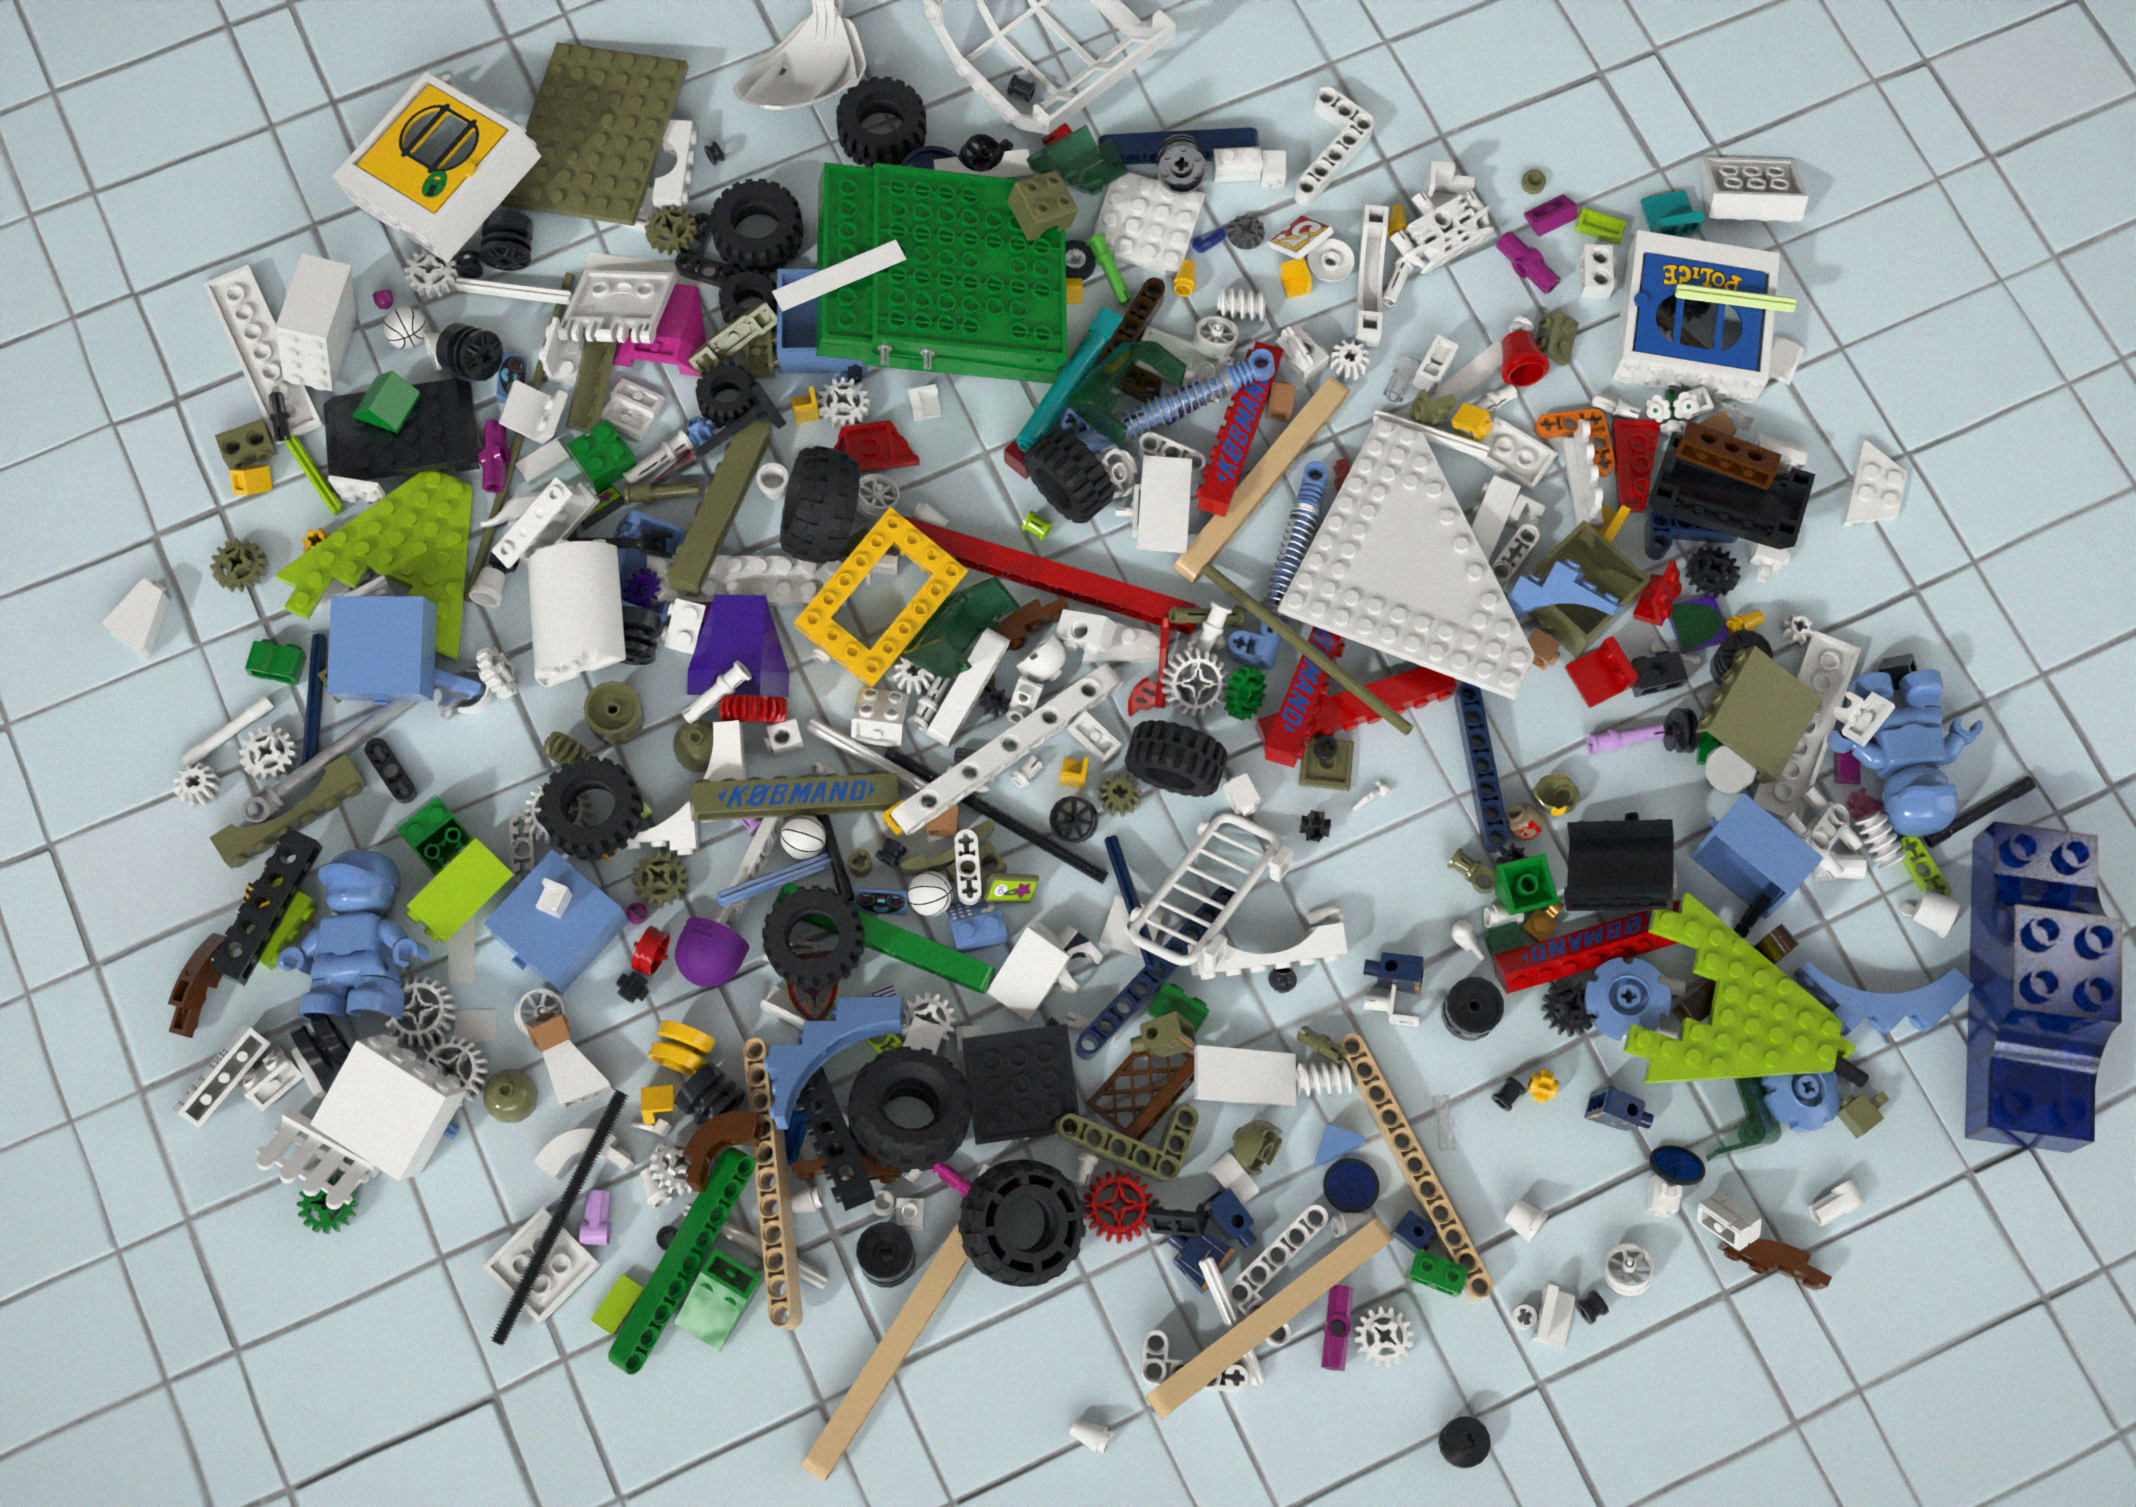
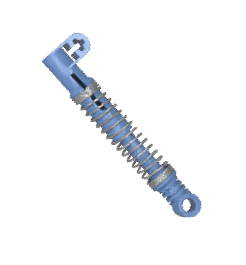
M1257 349L1252 352L1250 357L1246 358V362L1241 360L1240 365L1238 362L1235 363V367L1233 365H1223L1216 368V373L1212 369L1213 378L1209 379L1207 373H1205L1207 380L1204 382L1198 376L1199 384L1197 385L1194 384L1192 379L1190 380L1192 387L1188 388L1184 382L1185 390L1180 391L1176 385L1177 394H1173L1172 390L1169 389L1171 396L1168 393L1164 394L1162 392V396L1157 397L1155 395V399L1151 401L1148 398V402L1145 404L1140 401V406L1136 407L1133 405L1131 410L1126 408L1124 413H1121V411L1113 413V415L1111 414L1107 417L1106 421L1089 428L1083 413L1079 409H1066L1060 417L1062 429L1075 434L1071 424L1075 422L1079 429V433L1075 435L1094 453L1115 443L1120 445L1124 442H1129V437L1136 438V434L1142 435L1144 430L1150 432L1151 427L1157 429L1158 424L1164 426L1167 420L1172 422L1174 417L1179 419L1178 411L1186 416V408L1193 413V404L1200 410V401L1204 406H1208L1207 398L1212 403H1215V395L1220 400L1223 398L1222 392L1227 397L1232 396L1242 387L1241 384L1246 386L1247 381L1252 383V379L1255 381L1270 379L1275 371L1273 355L1266 349ZM1260 362L1267 363V366L1263 368L1257 367L1256 365Z
M1319 461L1310 462L1304 468L1298 497L1291 505L1290 513L1288 514L1290 519L1286 521L1288 526L1284 528L1286 533L1282 535L1284 540L1280 542L1282 547L1278 549L1280 554L1276 556L1278 561L1274 563L1276 568L1272 570L1274 575L1270 577L1272 582L1268 584L1270 589L1266 591L1268 597L1264 598L1266 604L1262 605L1271 613L1277 615L1276 617L1288 626L1291 617L1278 613L1279 606L1277 604L1278 601H1282L1301 565L1299 562L1302 563L1300 559L1305 557V554L1302 552L1309 550L1304 545L1311 546L1314 540L1313 536L1316 534L1315 529L1318 527L1317 522H1319L1322 509L1320 503L1327 487L1328 469L1324 463ZM1313 475H1318L1321 478L1314 480L1310 477ZM1289 521H1295L1294 526L1290 525ZM1293 528L1292 533L1288 532L1286 529ZM1291 535L1290 540L1286 539L1284 536ZM1289 542L1288 547L1284 546L1282 543ZM1287 549L1286 554L1282 553L1280 550ZM1259 619L1261 623L1257 634L1236 631L1230 635L1228 639V654L1234 662L1260 669H1273L1282 637L1274 630L1270 633L1271 628ZM1250 645H1254L1252 654H1247Z

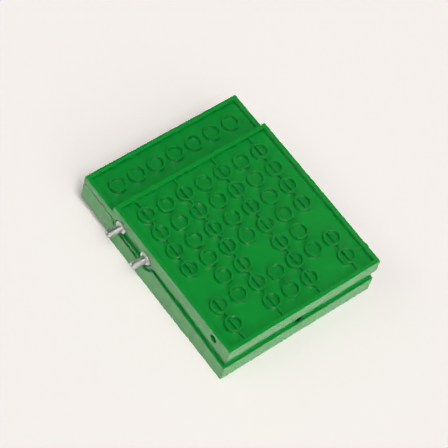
M824 162L818 182L817 272L893 240L897 241L906 260L816 297V356L861 360L865 366L1053 384L1059 374V366L1063 367L1067 359L1065 230L1058 232V226H1054L1044 231L1040 238L1027 241L1007 201L1014 184L1022 181L1019 179L874 163L873 168Z

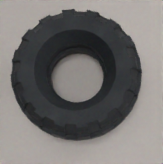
M816 445L813 448H805L798 454L790 475L780 526L781 547L783 551L790 553L793 558L812 563L826 564V562H835L842 556L854 522L860 488V465L856 459L849 457L848 453Z
M911 1046L898 1047L897 1051L891 1052L888 1050L876 1055L873 1061L866 1063L860 1069L849 1094L847 1110L849 1129L852 1138L855 1137L858 1142V1148L866 1156L875 1158L876 1164L888 1168V1166L898 1168V1172L910 1173L911 1169H919V1171L923 1172L933 1169L937 1163H945L953 1156L958 1147L962 1145L972 1116L971 1091H968L967 1080L962 1072L952 1067L953 1062L943 1055L938 1057L932 1054V1050L921 1047V1050H911ZM898 1097H915L930 1107L934 1119L929 1124L920 1128H904L889 1119L885 1113L884 1106L889 1101Z
M1028 1159L1009 1160L988 1168L986 1172L976 1177L971 1183V1188L967 1195L963 1197L960 1205L962 1211L960 1221L958 1220V1232L961 1233L962 1247L966 1256L972 1260L974 1267L982 1274L1005 1285L1018 1287L1038 1286L1048 1283L1049 1280L1055 1277H1059L1067 1270L1066 1267L1070 1262L1076 1260L1081 1250L1079 1247L1081 1239L1085 1237L1086 1225H1084L1083 1214L1086 1212L1083 1201H1080L1077 1195L1078 1189L1071 1180H1068L1062 1174V1171L1040 1161ZM1020 1197L1033 1198L1040 1205L1044 1214L1043 1233L1038 1242L1029 1249L1014 1247L1008 1240L1004 1229L1006 1212L1009 1206Z

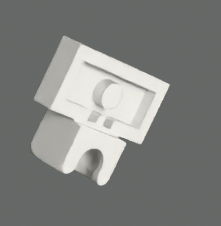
M1848 691L1845 695L1848 698L1850 707L1842 708L1835 706L1833 712L1839 721L1846 724L1841 730L1842 734L1864 747L1892 713L1895 706L1894 703L1874 692H1871L1867 699L1863 701V698Z

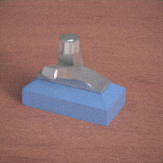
M435 668L434 682L442 693V699L438 704V709L442 710L440 715L442 718L451 720L457 704L467 700H475L484 695L486 685Z

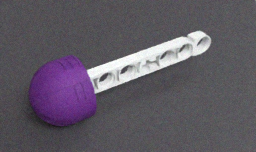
M788 817L763 818L729 888L760 876ZM749 897L724 907L720 906L713 921L700 917H691L687 920L676 944L675 961L679 971L688 981L701 987H716L723 985L737 973L749 951V945L733 929Z

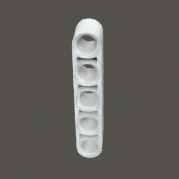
M990 628L983 632L926 733L928 737L948 748L952 745L1010 643L1009 639Z

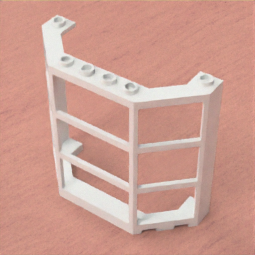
M924 0V14L932 24L959 76L965 77L970 82L972 88L977 93H981L986 98L987 103L992 108H996L1008 124L1011 123L1019 130L1048 135L1175 38L1176 24L1161 9L1153 14V22L1151 25H1148L1147 22L1141 21L1120 0H1089L1126 36L1123 41L1098 60H1095L1042 9L1053 0H1039L1038 2L1037 0H1027L1030 8L1000 30L984 1L974 0L992 36L963 57L958 52L943 25V10L940 6L948 0ZM1035 13L1089 65L1060 89H1057L1005 38L1007 34ZM997 42L1051 94L1039 105L1036 103L1027 114H1020L970 64V62ZM1131 43H1144L1117 65L1106 64V62ZM1093 72H1106L1079 94L1067 93ZM1057 100L1068 101L1050 116L1044 111Z

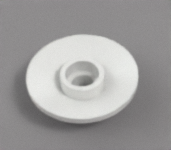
M1325 239L1307 255L1309 270L1314 276L1323 281H1340L1346 278L1354 267L1355 258L1351 248L1338 239ZM1331 262L1333 263V266L1327 265L1326 263Z

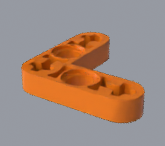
M1584 409L1543 414L1538 418L1534 430L1543 439L1574 436L1573 434L1579 426L1578 421L1581 418L1589 421V442L1592 443L1594 438H1600L1605 443V446L1601 448L1594 446L1593 463L1598 466L1599 477H1606L1611 474L1615 466V458L1606 417L1601 410ZM1590 417L1598 421L1596 425H1594L1593 421H1589ZM1564 420H1574L1576 427L1572 429L1567 428L1564 425ZM1546 423L1547 426L1551 427L1549 430H1546V427H1542V424ZM1601 454H1604L1602 457L1603 463L1608 464L1606 469H1603L1602 465H1598L1601 460Z

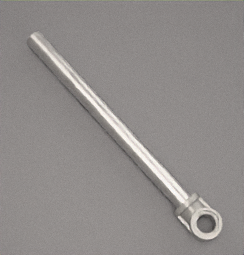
M389 701L388 705L382 706L272 788L267 785L247 799L241 808L243 818L251 823H259L265 820L284 805L281 800L324 769L323 767L348 752L415 701ZM251 803H259L262 806L263 812L259 817H252L248 813V807Z

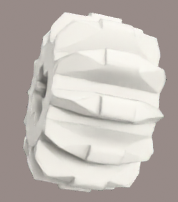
M1354 339L1350 344L1343 340L1340 346L1335 345L1333 347L1332 353L1329 355V362H1331L1330 370L1336 371V378L1343 375L1345 382L1349 377L1356 381L1359 375H1365L1366 368L1370 365V359H1368L1369 350H1363V343L1356 346Z
M910 652L907 653V659L899 657L898 662L900 665H894L893 671L896 673L893 675V680L899 682L898 688L902 690L907 687L906 691L909 695L913 689H916V693L919 695L921 694V687L929 690V682H934L935 675L932 674L935 672V666L929 665L931 662L930 658L922 659L920 652L916 654V657H912ZM911 671H916L918 675L912 676Z
M199 762L195 767L187 764V771L178 770L181 778L173 779L174 784L177 786L174 789V793L180 796L181 802L185 804L189 802L192 807H196L198 802L206 806V799L208 797L215 800L212 792L220 790L216 784L219 781V777L213 774L214 770L210 766L204 768V765Z

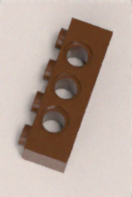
M1688 420L1680 435L1674 456L1768 490L1777 474L1782 454Z

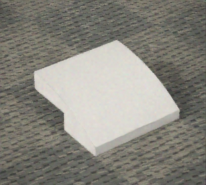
M622 378L610 393V401L602 410L600 423L608 419L616 431L641 442L657 418L665 402V397Z

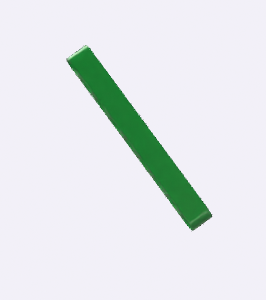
M792 883L783 884L775 902L778 901L780 903L784 899L782 895L790 892V894L797 892L796 888L799 886ZM857 910L865 931V947L981 994L986 993L996 970L993 966ZM814 915L802 919L806 923L839 936L836 925L827 917Z
M728 1147L718 1159L708 1177L704 1193L700 1192L610 1348L608 1353L609 1361L629 1375L636 1374L646 1362L755 1169V1159L735 1147Z

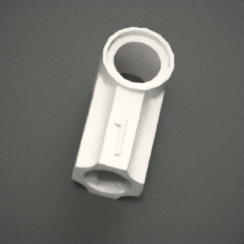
M1830 852V855L1844 868V872L1836 879H1863L1865 877L1867 863L1864 855H1836L1835 852ZM1819 865L1813 869L1815 881H1834L1829 878Z
M1849 1179L1832 1189L1831 1193L1814 1202L1808 1209L1814 1222L1822 1227L1843 1213L1851 1212L1866 1201L1853 1181Z

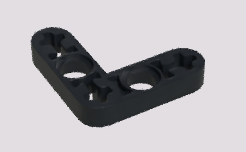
M698 213L693 217L697 224L698 234L693 236L695 241L701 243V246L695 250L680 248L681 254H677L675 259L678 274L683 277L721 288L723 282L727 283L726 278L729 275L735 276L734 272L740 270L734 266L703 257L712 236L711 218L707 213ZM703 222H707V226L704 225L701 230V234H699V225H702ZM690 262L691 266H687L686 268L682 267V264ZM711 267L716 271L712 276H705L702 274L703 270Z

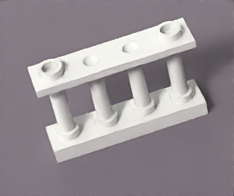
M555 477L491 551L509 569L519 558L527 567L528 559L535 553L537 548L555 545V542L558 540H566L600 500L585 484L579 483L571 491L559 477Z

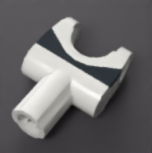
M1038 920L1030 924V927L1072 955L1067 965L1076 958H1084L1088 961L1090 959L1096 964H1099L1103 959L1099 950L1084 935L1069 925L1057 936ZM1066 965L1054 984L1068 992L1075 993L1080 987L1071 978L1072 976L1069 974Z

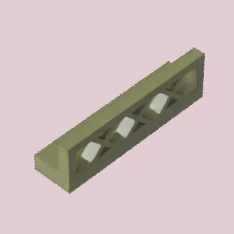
M585 339L566 427L589 435V430L600 424L617 340L615 342H598L596 339L594 341H587Z

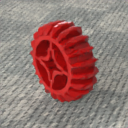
M725 695L720 699L719 712L720 719L723 721L739 720L740 722L782 723L787 720L788 706L787 700L784 697Z
M1116 1170L1115 1178H1112L1111 1173L1107 1171L1105 1172L1107 1181L1104 1182L1102 1177L1097 1176L1096 1182L1099 1186L1097 1187L1090 1183L1088 1188L1093 1194H1084V1199L1091 1201V1203H1084L1085 1210H1091V1212L1084 1215V1220H1094L1088 1227L1090 1230L1097 1226L1099 1227L1096 1233L1097 1237L1102 1236L1103 1232L1108 1233L1106 1242L1111 1241L1112 1235H1116L1117 1244L1121 1243L1122 1235H1125L1127 1242H1131V1232L1140 1237L1142 1233L1138 1227L1140 1226L1145 1230L1149 1228L1148 1223L1144 1219L1147 1220L1146 1210H1149L1151 1203L1146 1201L1153 1198V1193H1143L1149 1186L1147 1183L1140 1187L1138 1186L1141 1180L1140 1176H1137L1134 1181L1129 1180L1131 1177L1130 1171H1127L1125 1178H1121V1170ZM1114 1186L1113 1198L1103 1200V1202H1096L1099 1195L1105 1189ZM1122 1186L1132 1190L1138 1197L1139 1202L1125 1198ZM1118 1194L1119 1201L1122 1202L1121 1205L1125 1204L1126 1206L1122 1208L1119 1219L1118 1212H1115V1209L1111 1207L1115 1205ZM1097 1211L1112 1215L1115 1227L1106 1224L1100 1218ZM1140 1211V1215L1134 1223L1123 1227L1124 1215Z

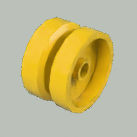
M662 1020L656 1032L662 1041L653 1042L647 1056L662 1066L692 1076L707 1064L700 1055H710L716 1041L711 1036L690 1026L670 1020Z

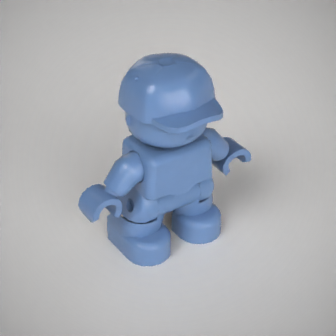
M1935 669L1914 671L1901 679L1899 688L1901 697L1904 700V708H1895L1864 747L1851 739L1843 738L1837 730L1832 729L1827 737V743L1833 751L1846 753L1853 750L1852 755L1865 767L1875 769L1879 778H1888L1883 786L1882 800L1884 805L1881 811L1888 815L1889 818L1886 823L1893 825L1892 830L1905 836L1920 837L1931 835L1944 830L1951 824L1957 812L1956 786L1954 783L1949 784L1946 774L1938 768L1956 761L1963 747L1971 744L1983 729V723L1979 720L1970 727L1969 731H1966L1960 726L1961 719L1956 717L1949 727V734L1943 739L1941 728L1943 712L1941 710L1942 702L1940 698L1943 692L1941 673ZM1874 672L1857 677L1848 687L1847 692L1850 691L1863 698V701L1867 699L1871 692H1874L1892 702L1890 698L1893 696L1894 688L1889 673ZM1845 695V705L1846 708L1850 707V705L1848 704V698Z
M349 850L340 853L328 865L318 870V878L327 887L326 903L330 910L337 915L323 917L320 925L314 927L300 944L302 949L296 947L286 948L279 955L277 964L286 971L293 970L296 967L303 973L308 975L311 973L312 983L309 992L301 996L299 1016L311 1021V1018L319 1013L344 1018L347 1000L346 1013L354 1017H360V1010L365 1009L379 1011L402 1020L405 996L401 989L402 981L396 964L406 968L410 964L408 957L411 952L413 956L428 961L430 952L425 945L410 939L399 922L382 918L391 911L395 892L401 889L400 873L395 862L389 857L374 851Z

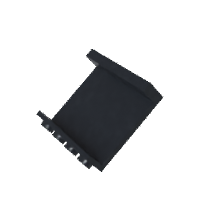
M1672 819L1567 822L1569 855L1567 887H1564L1566 911L1673 909L1674 830Z

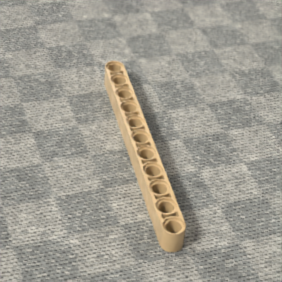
M1332 376L1323 383L1236 488L1226 517L1215 514L1187 547V552L1182 553L1173 567L1175 571L1192 583H1195L1201 577L1203 566L1207 563L1211 564L1345 402L1351 389Z
M1347 1034L1343 1037L1339 1046L1345 1048V1043L1351 1042L1357 1046V1052L1350 1053L1347 1051L1346 1058L1342 1056L1340 1058L1346 1061L1350 1068L1352 1081L1426 1221L1436 1229L1434 1236L1447 1260L1459 1265L1460 1256H1466L1471 1260V1268L1468 1271L1463 1286L1465 1294L1474 1301L1484 1299L1493 1289V1283L1364 1040L1357 1034ZM1361 1065L1366 1066L1370 1071V1075L1366 1077L1361 1076L1357 1071V1067ZM1370 1090H1379L1382 1093V1099L1374 1100L1370 1096ZM1385 1112L1391 1113L1395 1118V1123H1386L1382 1118V1114ZM1395 1137H1404L1407 1140V1147L1401 1148L1397 1146ZM1408 1160L1417 1161L1420 1165V1171L1413 1172L1410 1170ZM1421 1184L1430 1185L1433 1194L1431 1196L1424 1195L1420 1189ZM1436 1207L1443 1209L1446 1214L1445 1220H1438L1433 1214V1209ZM1447 1232L1456 1233L1459 1239L1458 1244L1454 1245L1447 1241ZM1474 1280L1483 1283V1294H1478L1473 1290L1472 1283Z
M754 1037L745 1043L743 1053L749 1111L758 1112L765 1121L759 1147H753V1157L755 1159V1178L770 1322L773 1325L786 1330H794L800 1326L803 1313L784 1129H777L775 1120L770 1118V1104L775 1103V1095H773V1082L769 1072L764 1069L765 1055H769L771 1044L758 1037ZM763 1047L762 1053L757 1057L758 1050ZM765 1073L764 1080L760 1082L761 1075ZM768 1098L767 1105L762 1108L763 1101ZM770 1124V1130L765 1134V1128ZM773 1150L772 1157L767 1160L768 1153ZM775 1176V1183L770 1187V1181ZM778 1202V1209L773 1213V1206ZM780 1229L781 1235L775 1240V1234ZM783 1256V1263L778 1267V1260ZM786 1283V1290L781 1295L780 1288ZM788 1310L789 1317L784 1322L783 1315Z
M1377 1216L1153 1389L1145 1398L1159 1417L1163 1419L1390 1243L1394 1237Z
M958 1223L803 1461L801 1467L823 1482L828 1479L968 1261L969 1257L966 1256L962 1247L961 1233L958 1232Z

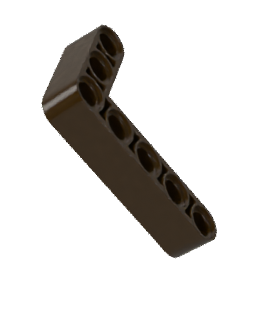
M1156 277L1147 279L1097 361V376L1102 382L1143 403H1147L1148 398L1150 401L1154 400L1155 395L1160 397L1162 381L1157 375L1129 362L1128 359L1142 338L1146 327L1149 326L1163 303L1165 284ZM1156 291L1158 294H1151L1149 292ZM1142 309H1143V310H1146L1147 312H1146V313H1140V312H1138V310H1142ZM1128 328H1133V329H1135L1136 331H1134V332H1129V331H1127L1126 329H1128ZM1122 347L1124 350L1118 351L1115 348ZM1104 366H1111L1112 369L1107 370V369H1104L1103 367H1104ZM1130 376V377H1133L1134 379H1133V380H1126V379H1124V377ZM1152 387L1155 391H1147L1145 388Z
M1781 923L1761 939L1754 948L1775 965L1798 946L1799 943ZM1708 981L1671 1010L1681 1024L1686 1017L1701 1022L1710 1015L1716 981Z

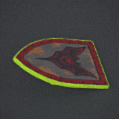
M833 950L796 954V956L803 960L814 961L828 956ZM786 982L787 993L793 1007L806 1021H824L829 1016L837 1000L839 984L834 987L826 985L824 990H816L815 987H809V990L801 989L799 985L795 984L793 986Z

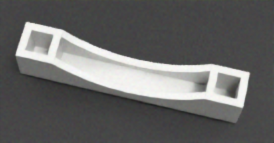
M1365 204L1361 218L1354 336L1355 345L1357 346L1363 343V346L1378 347L1382 335V283L1389 206Z
M1343 923L1312 927L1293 945L1272 954L1244 952L1227 944V954L1214 972L1204 968V956L1202 955L1195 963L1190 964L1192 976L1200 975L1201 980L1217 978L1216 973L1225 972L1226 976L1242 974L1241 969L1250 968L1251 973L1266 971L1267 965L1275 964V969L1291 967L1290 962L1299 961L1300 966L1316 964L1315 959L1324 958V962L1340 960L1339 955L1348 954ZM1187 945L1188 953H1190L1193 950V948L1195 947L1194 945Z

